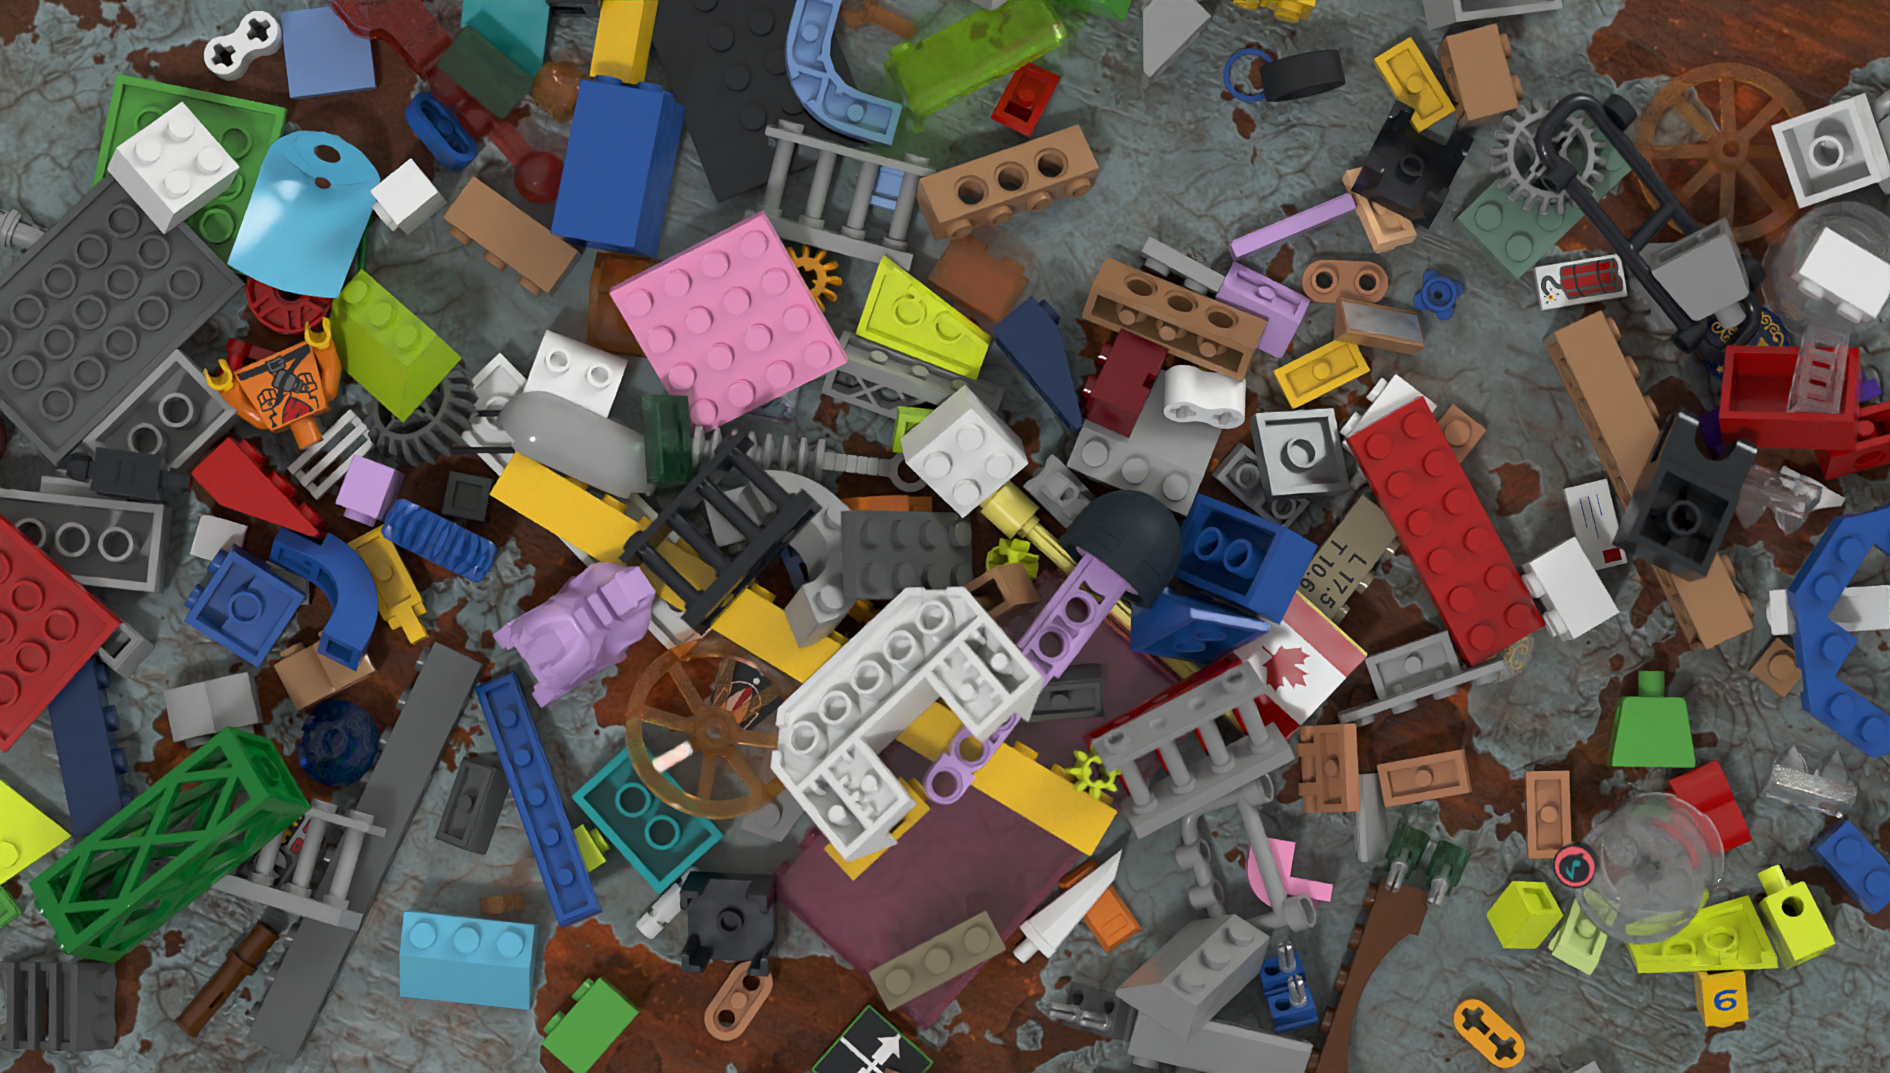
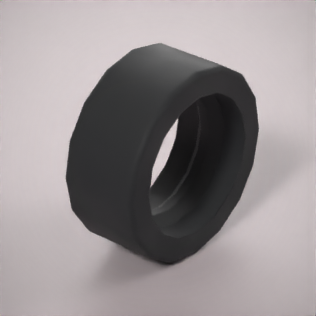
M1337 49L1319 50L1289 56L1267 63L1259 68L1267 102H1281L1309 97L1334 90L1346 84L1340 54Z

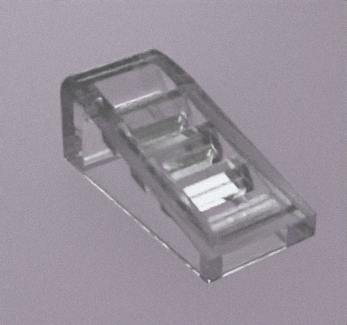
M1813 323L1806 324L1789 394L1787 412L1839 414L1851 333ZM1815 342L1834 346V353L1815 349ZM1812 361L1831 364V368L1829 370L1813 366ZM1810 378L1827 382L1826 388L1809 384ZM1807 396L1823 400V402L1807 398Z

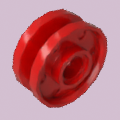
M247 276L245 292L249 308L262 324L282 335L302 337L305 336V323L307 321L309 322L310 330L317 333L323 328V317L330 320L332 301L335 298L301 295L297 300L287 301L283 290L271 287Z

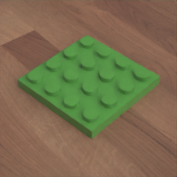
M116 74L92 189L110 173L107 168L118 146L183 102L239 165V169L230 187L185 219L184 222L236 275L247 277V275L228 265L227 262L242 225L263 160L271 144L283 136L288 110L284 107Z

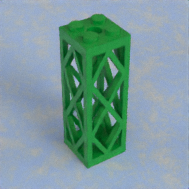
M227 726L28 884L36 897L34 904L37 910L50 921L56 932L54 934L55 942L64 953L114 964L311 810V807L270 739ZM204 782L179 795L183 784ZM247 792L251 799L226 817L236 793ZM201 807L190 832L166 834ZM247 830L243 840L224 842ZM131 834L129 838H122L126 835ZM184 844V846L155 849L156 846ZM118 850L93 862L97 852ZM174 858L139 886L150 860ZM115 874L105 899L96 900L92 892ZM161 898L157 907L139 909ZM126 921H133V922H131V923H129V924L123 926Z

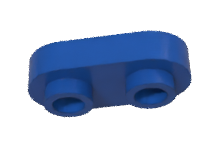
M421 92L406 106L405 118L409 126L442 166L450 170L461 171L467 168L475 159L478 153L476 141L440 97L429 92Z

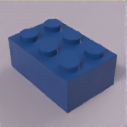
M1198 493L1180 529L1183 545L1182 556L1173 578L1194 590L1280 625L1318 546L1284 526Z

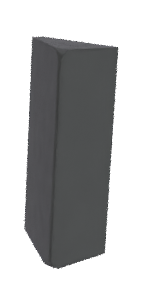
M1100 664L1069 665L1059 679L1053 676L1038 695L1028 722L1103 717L1104 701ZM1022 717L1018 721V723H1028Z
M463 756L435 839L469 852L485 855L509 790L504 770Z

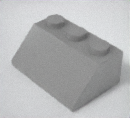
M1236 914L1192 920L1116 989L1115 995L1187 1042L1260 973L1270 936Z

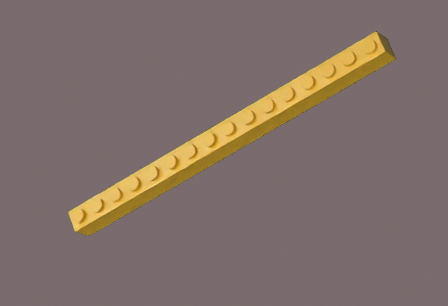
M515 451L489 495L600 562H613L627 566L619 559L625 552L623 550L625 542L635 532L639 530L644 532L653 521L643 515L639 522L634 521L623 514L628 506L605 493L602 499L599 500L586 492L590 486L589 484L567 474L563 478L551 471L549 466ZM681 538L678 539L675 545L665 539L655 549L697 590L703 589L706 591L717 579L715 577L716 571L708 564L699 560V554ZM642 563L639 568L655 590V595L686 612L687 610L684 608L686 603L651 569ZM754 583L751 589H746L710 628L804 684L850 640L833 631L818 643L799 649L784 610L772 604L776 595ZM940 697L938 702H934L895 739L934 762L940 753L947 754L949 741L962 726L963 722ZM973 736L965 737L959 745L960 756L967 762L976 761L982 753L980 741ZM1017 740L1013 747L1002 742L986 765L971 773L976 777L971 783L972 786L1090 857L1118 812L1110 807L1114 801L1112 797L1100 791L1099 799L1091 798L1089 791L1088 793L1085 791H1074L1073 782L1076 779L1074 774L1066 772L1064 768L1055 763L1048 770L1035 762L1039 753Z

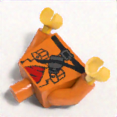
M323 317L324 331L314 333L310 330L309 322L307 321L305 323L306 341L234 371L236 379L232 378L228 363L224 359H218L224 373L219 377H212L205 368L203 373L206 381L212 389L219 391L229 406L238 410L236 415L258 430L269 429L272 433L278 434L291 428L300 450L314 446L324 440L315 418L332 410L331 401L338 396L342 364L335 344L330 339L331 322L328 318Z

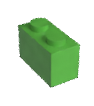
M601 976L596 982L588 978L572 995L577 1004L569 1013L565 1015L559 1010L543 1028V1031L548 1036L541 1044L574 1073H587L641 1011L638 1006L604 976Z

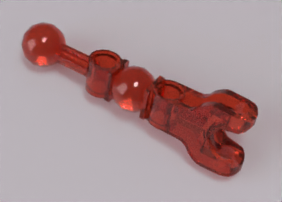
M328 0L333 12L354 36L367 40L379 39L387 42L423 82L428 80L429 90L434 98L443 105L453 108L452 115L472 138L480 141L485 136L489 137L515 167L513 173L514 185L523 198L536 204H547L558 198L564 167L561 158L550 151H534L508 122L507 118L513 112L506 99L487 79L482 80V73L473 60L465 55L457 54L458 46L427 11L421 0Z

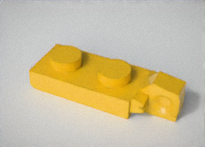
M381 525L352 540L347 545L359 555L372 575L377 590L378 610L383 620L389 623L392 630L402 626L410 643L415 645L429 637L419 617L428 611L424 605L425 601L395 543L384 538L381 533L383 527Z

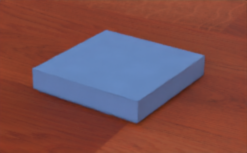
M366 2L280 13L289 93L292 100L377 89Z

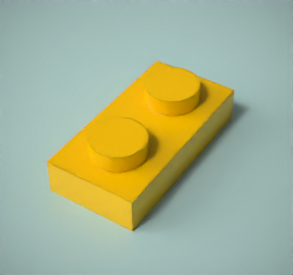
M1412 37L1407 38L1374 58V65L1395 99L1414 108L1415 112L1410 123L1417 133H1421L1456 111Z
M1334 340L1274 370L1272 373L1292 411L1368 373L1370 369L1357 344Z

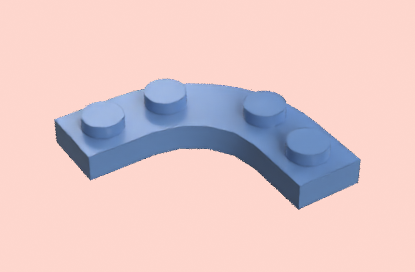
M796 0L787 30L784 51L786 71L795 95L803 107L827 128L839 134L889 149L892 146L903 105L862 93L846 85L835 72L830 57L831 37L842 0Z

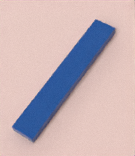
M514 671L474 687L558 925L561 928H565L602 913L603 911L518 674Z

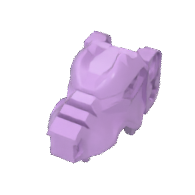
M613 562L591 564L576 577L571 576L556 595L507 623L493 635V638L502 650H510L515 646L522 658L526 660L530 670L538 680V683L533 686L535 691L532 693V696L540 708H544L581 686L606 667L628 658L627 653L632 648L630 645L643 639L648 630L655 590L639 566H623Z

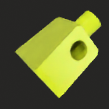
M1782 864L1775 865L1757 874L1767 894V897L1762 899L1758 907L1786 970L1826 953L1836 944L1804 881L1791 885ZM1782 905H1791L1795 909L1796 917L1787 916L1782 910Z

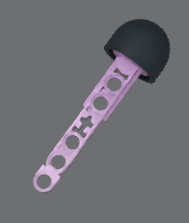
M1120 490L1104 494L1090 502L1059 538L1060 545L1077 563V566L1016 644L1022 654L1045 679L1040 693L1053 676L1059 679L1121 597L1136 606L1150 609L1159 594L1162 593L1175 575L1182 556L1181 531L1171 511L1155 497L1137 490ZM1082 583L1089 592L1101 597L1098 603L1090 593L1079 589ZM1074 597L1084 600L1088 607V614L1080 623H1074L1069 620L1065 612L1067 602ZM1047 632L1057 634L1062 643L1059 654L1052 658L1043 655L1039 649V640ZM1014 713L1003 726H1000L983 743L980 741L982 753L973 762L965 761L959 753L961 741L968 736L975 737L963 723L949 741L947 754L940 753L923 777L922 788L928 799L939 804H950L957 801L976 778L971 773L986 765L1021 719V716ZM942 771L950 773L955 780L954 791L946 797L938 796L932 788L934 776Z

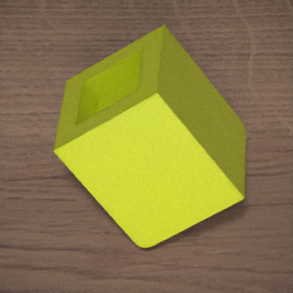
M1512 881L1487 912V919L1503 948L1535 949L1539 947L1564 916L1545 882Z

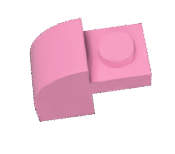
M1267 837L1286 896L1287 894L1296 896L1304 893L1311 899L1314 908L1319 907L1320 900L1330 902L1333 884L1290 877L1296 842ZM1249 841L1245 859V875L1248 885L1260 901L1272 907Z

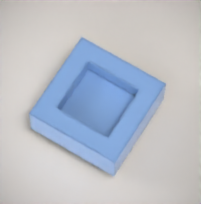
M879 165L869 205L894 212L904 171Z

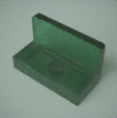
M469 24L464 25L452 38V44L438 59L436 66L497 118L504 119L535 80Z
M648 395L642 397L647 484H658L659 489H669L689 484L693 480L688 396Z

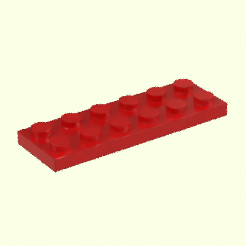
M1423 396L1414 398L1344 438L1467 667L1476 666L1546 625Z

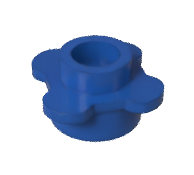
M1431 270L1426 272L1422 277L1423 287L1420 293L1414 296L1413 305L1419 311L1428 310L1435 313L1439 320H1448L1454 313L1452 306L1456 298L1463 293V286L1458 280L1450 281L1445 277H1440L1437 271ZM1437 291L1441 292L1442 298L1435 299L1434 293Z

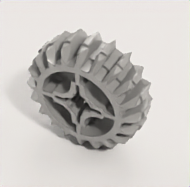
M1556 97L1549 99L1546 111H1544L1539 98L1533 99L1531 101L1532 114L1522 104L1518 105L1515 109V114L1519 122L1513 117L1506 115L1501 120V123L1509 133L1496 130L1492 135V138L1503 144V147H1491L1488 155L1493 158H1502V162L1495 163L1489 168L1491 174L1504 172L1506 176L1496 183L1497 189H1504L1510 184L1514 190L1508 195L1507 201L1513 203L1520 195L1525 197L1526 199L1522 204V211L1528 212L1532 208L1534 201L1539 202V216H1546L1548 214L1550 203H1553L1554 211L1557 215L1564 214L1566 211L1565 199L1572 208H1579L1565 190L1560 194H1555L1551 191L1541 190L1532 186L1547 168L1543 166L1538 172L1534 171L1541 163L1535 149L1534 138L1536 133L1532 134L1526 128L1542 121L1558 103ZM1583 111L1577 118L1570 115L1563 122L1561 127L1564 129L1558 136L1552 138V145L1554 147L1560 141L1562 144L1556 152L1560 157L1569 161L1566 151L1569 143L1575 137L1582 152V167L1580 174H1577L1576 177L1593 196L1595 191L1587 181L1598 184L1603 181L1604 175L1594 170L1593 167H1604L1608 164V158L1595 155L1596 151H1600L1607 146L1606 140H1592L1591 136L1595 135L1599 128L1593 124L1586 129L1582 123L1589 116ZM1517 139L1523 144L1522 148L1530 158V166L1523 176L1519 174L1514 162V146Z

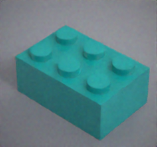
M635 738L571 796L658 894L663 893L726 836L724 831L640 738Z

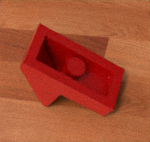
M1021 59L990 119L1032 138L1061 77Z

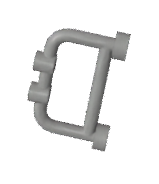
M1268 773L1182 817L1180 828L1184 843L1176 846L1175 856L1183 870L1190 868L1194 870L1198 884L1191 886L1189 889V898L1194 909L1197 911L1207 909L1209 918L1227 915L1223 905L1225 901L1224 889L1221 883L1214 878L1209 863L1211 860L1210 848L1205 839L1200 837L1197 823L1201 815L1237 803L1273 912L1245 921L1263 933L1284 926H1289L1291 930L1298 932L1315 926L1316 912L1311 899L1306 894L1302 893L1289 898L1286 896L1256 807L1271 802L1274 798V788Z

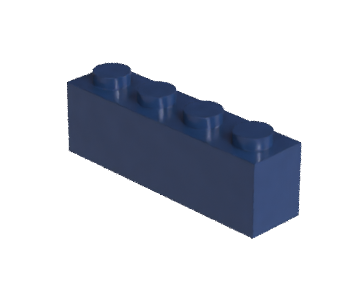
M95 655L48 706L74 837L90 835L135 799L132 790L126 791L123 774L129 771L128 760L124 748L117 747L114 731L120 730L119 716L115 705L109 706L106 688H111L109 668L105 662L100 663L99 656Z

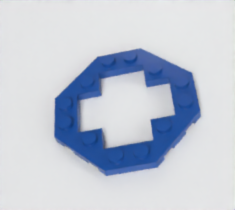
M1890 503L1874 507V510L1858 514L1848 513L1834 517L1787 590L1789 609L1794 611L1796 633H1792L1796 665L1802 672L1804 691L1800 692L1802 710L1860 752L1872 758L1890 754V716L1835 677L1858 639L1827 616L1872 546L1890 558Z

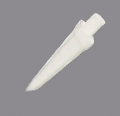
M1122 849L1019 926L1027 937L1013 950V953L1022 963L1029 960L1038 950L1047 958H1050L1057 951V948L1114 881Z

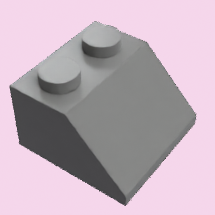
M1142 0L1144 4L1140 8L1143 12L1139 24L1140 85L1145 90L1206 31L1211 15L1196 0Z

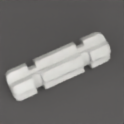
M691 866L680 877L682 881L680 883L675 882L652 906L653 910L650 913L647 911L637 921L636 926L644 936L649 939L654 938L664 928L662 924L665 921L669 923L681 911L680 889L689 872L701 871L699 868Z

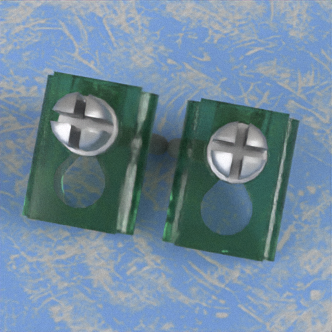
M1398 824L1385 854L1387 863L1384 870L1390 872L1385 888L1388 891L1390 890L1395 875H1397L1392 893L1398 892L1403 879L1409 880L1412 870H1417L1425 850L1430 848L1433 855L1425 871L1426 876H1428L1425 887L1430 889L1426 904L1430 908L1435 894L1438 892L1433 909H1439L1444 895L1449 896L1453 887L1458 886L1471 853L1467 849L1447 841L1440 840L1438 844L1431 843L1429 841L1430 836L1427 833L1405 824Z

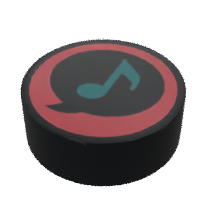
M1572 842L1565 845L1556 853L1553 860V871L1556 878L1563 885L1570 888L1587 886L1596 878L1600 870L1598 854L1591 846L1583 842Z

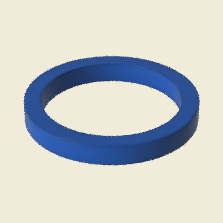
M1254 48L1242 49L1233 54L1227 61L1223 72L1224 84L1234 98L1248 103L1258 102L1265 98L1264 92L1256 96H1245L1238 93L1230 83V67L1236 59L1244 55L1259 56L1267 63L1273 62V60L1261 50Z

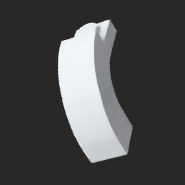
M1890 585L1845 588L1827 617L1847 632L1890 630ZM1788 589L1769 591L1770 600L1766 606V616L1768 623L1771 625L1772 635H1793L1792 633H1796L1794 611L1789 609Z

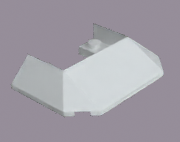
M923 587L905 588L778 707L776 726L779 727L777 750L772 751L770 768L842 857L850 862L898 844L889 830L917 804L877 756L940 696L970 732L983 743L1014 713H1017L1027 722L1029 721L1045 679L965 587H947V590H925Z

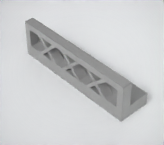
M843 330L839 343L848 356L847 363L827 372L821 393L896 419L898 406L919 408L917 404L927 401L939 407L964 385L997 414L1006 387L981 378H977L975 381L855 335V333ZM838 370L854 375L860 385L849 388L835 383ZM883 387L896 390L901 400L893 403L883 400L876 390Z

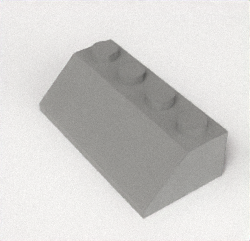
M1137 1010L1130 1042H1127L1125 1052L1128 1055L1134 1056L1133 1064L1158 1069L1159 1063L1163 1062L1176 1065L1175 1073H1305L1313 1044L1303 1038L1281 1033L1276 1034V1032L1211 1018L1195 1035L1185 1042Z

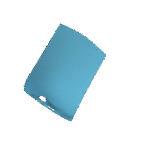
M296 131L278 138L271 144L263 160L248 208L227 264L243 274L279 290L307 296L338 298L373 208L371 206L377 201L370 192L381 182L377 170L360 150L344 141L338 135L329 134L324 131ZM318 145L333 147L339 152L341 159L335 163L325 162L317 157L314 148ZM317 177L325 178L331 185L327 189L319 188L315 184V179Z

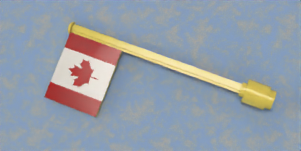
M1010 480L979 504L983 508L980 512L1009 539H1012L1016 533L1022 539L1026 537L1068 576L1077 566V563L1066 553L1059 541L1038 523L1040 519L1034 513L1040 507ZM1082 583L1080 587L1083 588L1086 592L1090 593L1095 598V600L1099 602L1101 597L1089 592ZM1296 590L1280 625L1258 617L1270 623L1269 632L1233 651L1243 663L1249 661L1266 687L1267 692L1253 698L1264 726L1274 722L1285 740L1305 722L1368 655L1298 590ZM1120 598L1109 613L1131 632V606ZM1158 656L1182 679L1201 670L1193 662ZM1232 710L1222 714L1244 734Z

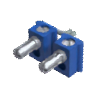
M1284 940L1286 955L1282 941H1279L1277 944L1278 957L1263 960L1260 973L1258 974L1265 999L1268 1002V1009L1276 1034L1319 1023L1310 988L1307 986L1299 952L1293 953L1292 944L1289 940Z

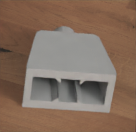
M1726 217L1651 254L1652 274L1692 320L1699 321L1714 313L1722 328L1730 329L1745 319L1746 314L1738 301L1750 294L1749 279Z

